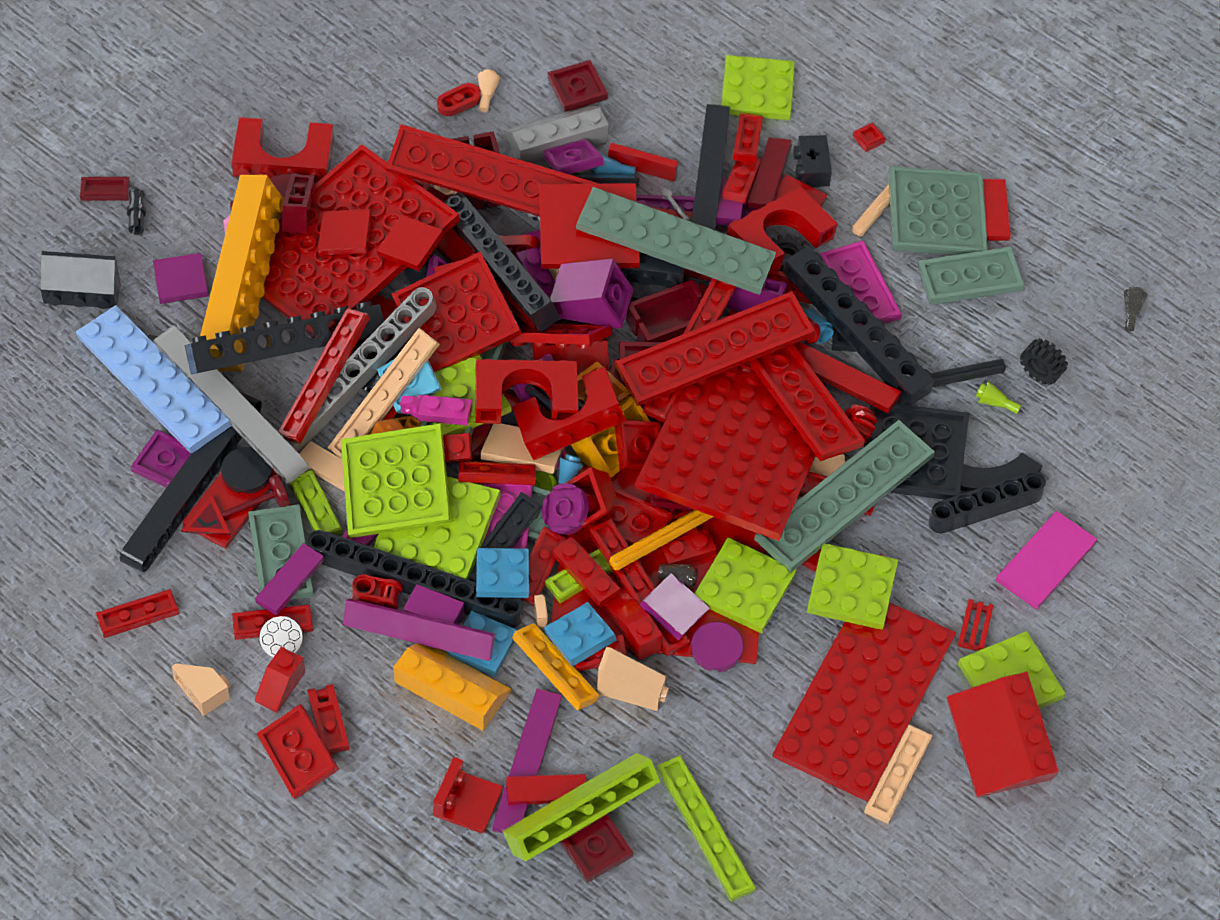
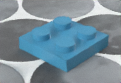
M477 548L476 597L528 598L529 549Z
M588 602L544 627L545 634L571 666L576 665L616 641L613 631Z
M471 611L463 626L496 634L492 659L487 661L448 651V655L496 677L515 642L512 637L517 630Z

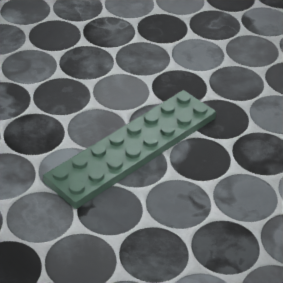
M595 187L592 188L576 225V229L758 295L762 291L776 255L774 251Z
M898 420L795 503L780 541L758 533L755 535V541L791 573L820 550L824 544L830 542L932 459L935 451Z

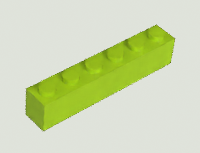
M635 753L505 829L503 834L512 854L524 861H528L660 783L652 760Z

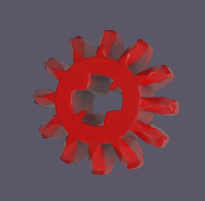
M854 404L851 408L846 409L845 414L865 439V445L867 439L872 437V432L876 430L874 425L877 423L875 414L867 407Z

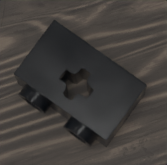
M827 135L799 136L798 145L793 148L794 160H798V164H796V178H800L801 182L811 187H830L832 169Z

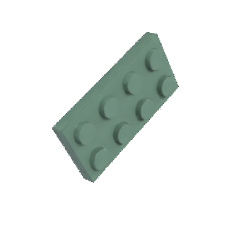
M1011 247L918 261L919 273L930 305L1023 291L1024 283Z
M299 504L248 512L260 592L303 543L305 544ZM311 576L290 600L314 597Z

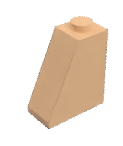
M606 647L598 669L597 693L599 695L658 711L660 702H666L669 688L665 687L666 676L612 648Z

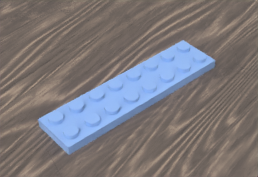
M116 305L76 331L78 339L191 454L232 426L224 413L216 405L214 406L210 399L202 391H199L196 385L188 377L186 378L184 373H181V370L175 364H172L165 357V354L160 352L156 345Z

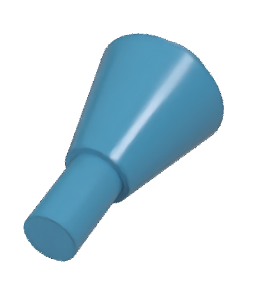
M603 154L601 155L604 159V165L591 168L594 173L634 174L635 167L620 164V162Z
M566 454L565 458L560 457L559 484L566 483L579 474L584 464L580 463L581 458Z

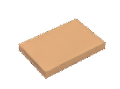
M493 424L481 451V459L497 463L535 464L537 471L554 474L564 448L533 461L524 444L519 427Z

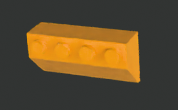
M418 643L409 646L393 667L395 683L482 731L485 730L511 693V688L447 653Z

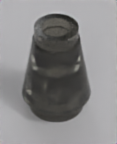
M661 563L658 578L665 580L670 574H673L687 588H694L698 578V568L693 567L692 564Z

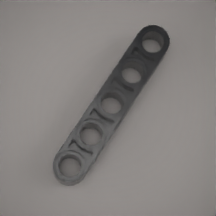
M1028 472L939 501L932 506L928 523L929 527L935 533L942 534L1035 504L1042 498L1046 484L1045 477L1039 472Z

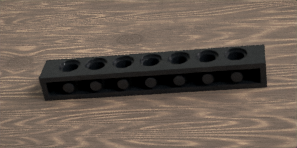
M457 192L445 200L443 203L460 215V221L454 227L475 253L481 252L492 274L540 333L561 318L550 298L464 194Z
M807 246L786 259L784 274L887 385L901 391L900 399L905 405L912 406L931 393L934 382L932 374L927 369H924L917 362L916 357L901 345L897 336L892 335L885 328L882 320L876 318L870 312L867 304L860 301L854 295L851 287L845 285L839 279L836 271L829 268L823 262L819 253L814 252Z
M371 301L356 304L357 309H354L367 313L370 317L359 339L370 337L384 322L380 304L372 306ZM348 306L333 309L334 314L325 315V311L311 313V319L302 320L301 316L287 318V324L278 325V320L263 323V329L255 330L254 325L239 328V334L231 335L230 330L215 333V339L207 340L206 335L191 338L192 343L184 345L190 373L192 375L324 347L333 334L328 328L329 322L333 321L337 326ZM307 325L313 329L312 338H308L305 334ZM283 330L287 331L290 335L288 343H285L281 338ZM260 335L266 339L265 348H261L258 345L257 340ZM236 340H239L243 345L241 353H237L234 350V342ZM212 345H215L219 350L217 358H213L210 355V347Z

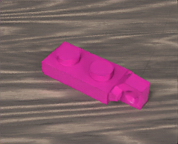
M417 395L416 397L402 396L400 406L402 413L412 414L419 421L468 425L473 402L471 399Z

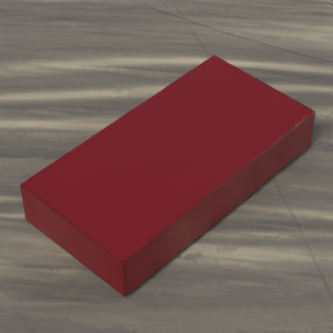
M81 177L80 199L81 201H129L130 179L129 177Z

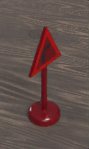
M276 474L269 478L272 492L224 512H220L213 495H211L181 532L231 535L224 518L272 498H275L279 507L290 506V502L285 488Z

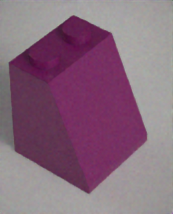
M614 259L567 263L560 266L550 300L560 318L595 325H612V328L619 329L623 327L633 288Z

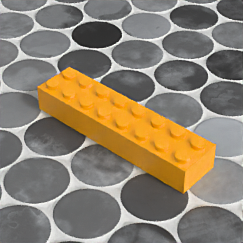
M240 175L200 334V336L206 335L207 340L215 339V333L229 330L231 335L239 334V328L253 326L255 319L259 316L260 298L264 295V282L269 274V261L275 249L274 240L280 228L279 219L284 200L267 175ZM239 340L234 342V350L237 353H241L243 350V345ZM215 345L210 347V355L213 358H217L219 355V350ZM245 363L217 370L243 372Z

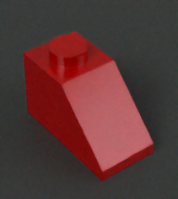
M281 646L265 670L255 702L278 713L305 674L304 658Z

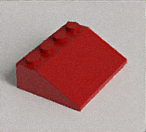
M1028 672L1001 677L946 697L977 798L1050 781L1057 775L1059 770Z

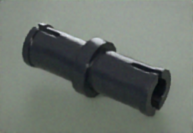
M138 188L129 191V206L127 207V215L129 217L128 231L132 234L134 227V235L144 232L143 223L146 215V208L144 207L145 194L141 190L139 196Z

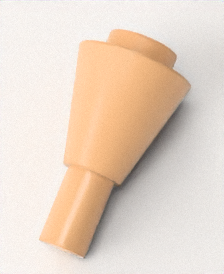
M484 70L478 74L481 97L479 110L481 112H488L490 99L501 79L493 70Z

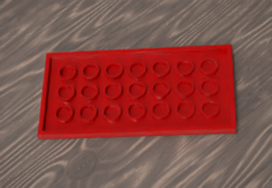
M890 602L883 630L844 622L776 746L773 758L869 802L906 728L913 719L950 648L956 632Z

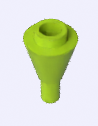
M989 381L986 385L981 383L975 395L979 398L977 403L1000 408L1004 407L1016 414L1021 407L1020 404L1008 399L1005 394Z

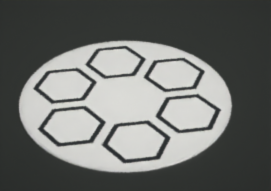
M284 616L274 617L262 627L260 643L263 650L272 657L275 656L281 646L296 653L302 643V631L299 625L291 618Z

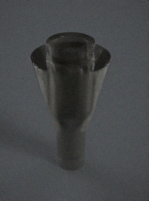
M1135 286L1123 292L1127 316L1125 330L1134 331L1136 317H1138L1148 296L1142 288Z

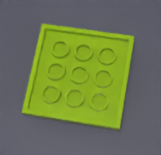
M441 424L341 439L347 526L350 538L451 523Z
M447 476L451 523L380 533L373 548L469 580L477 560V548L482 546L501 497V492L498 489L471 482H458V479Z

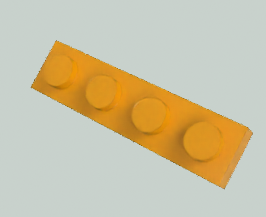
M535 623L514 632L512 639L577 711L597 702L599 694L575 667L570 665Z

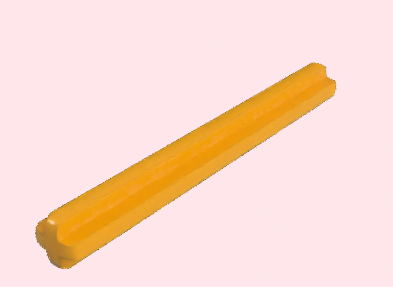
M694 510L611 556L609 563L614 570H619L711 519L713 516Z

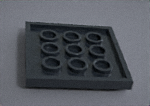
M895 404L890 412L886 413L870 405L869 409L875 414L877 423L874 425L876 430L872 432V437L867 439L864 447L900 420L935 451L932 459L890 493L943 500L960 495L969 413Z

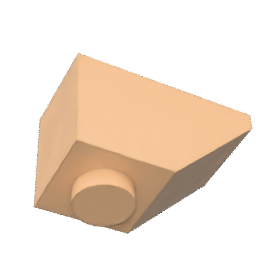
M183 664L171 666L174 680L203 716L230 699L228 690L230 684L223 674L218 675L213 668Z

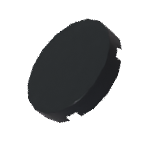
M241 447L231 451L224 458L221 465L224 483L228 488L237 493L246 492V494H253L262 490L269 484V478L272 474V467L252 447Z

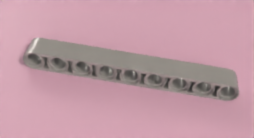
M421 287L414 290L347 359L322 406H325L324 411L316 415L301 444L286 440L290 442V445L298 453L378 372L377 369L383 366L412 337L418 328L434 314L437 304L429 289ZM422 299H429L426 305H418ZM412 317L410 322L406 324L401 323L403 318ZM387 335H395L391 341H384ZM377 352V356L374 359H367L368 354ZM360 370L358 376L349 377L352 371ZM336 388H343L339 395H332Z
M174 325L153 340L159 351L163 352L165 357L172 364H175L181 370V373H184L185 377H188L196 385V388L202 391L210 399L211 403L224 413L232 427L287 484L292 483L309 469V466L300 454L217 369L191 375L184 346L191 344V342Z

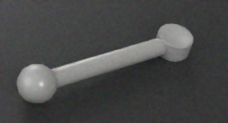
M664 190L662 197L669 200L684 220L691 222V217L686 216L672 198V192Z

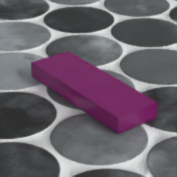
M723 177L716 224L729 226L734 220L741 219L743 203L722 199L723 190L728 181V178Z
M303 543L256 596V603L277 616L322 564L324 556Z

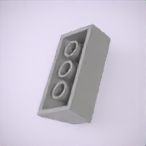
M590 105L504 130V135L516 159L536 164L546 161L543 157V151L549 148L582 139H587L593 147L608 143L609 124L601 108Z

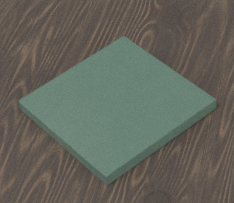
M889 167L892 251L959 255L988 250L983 173Z

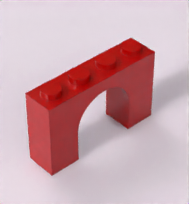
M239 117L231 161L234 177H240V175H267L270 179L274 176L297 173L298 175H314V183H317L329 173L334 143L333 124L310 122L305 147L294 156L278 158L267 154L262 149L264 137L263 119Z
M799 187L794 191L786 192L775 201L768 202L757 211H751L746 217L734 220L727 228V235L776 252L768 273L770 275L781 268L785 253L767 236L764 231L766 228L774 225L791 227L817 249L834 239L838 223L810 195Z
M476 360L475 423L501 424L502 395L507 389L518 384H532L540 387L548 394L551 401V420L565 419L578 412L577 361Z
M605 366L582 376L587 390V401L576 414L561 420L547 419L536 396L512 406L524 444L533 461L626 421L614 385Z

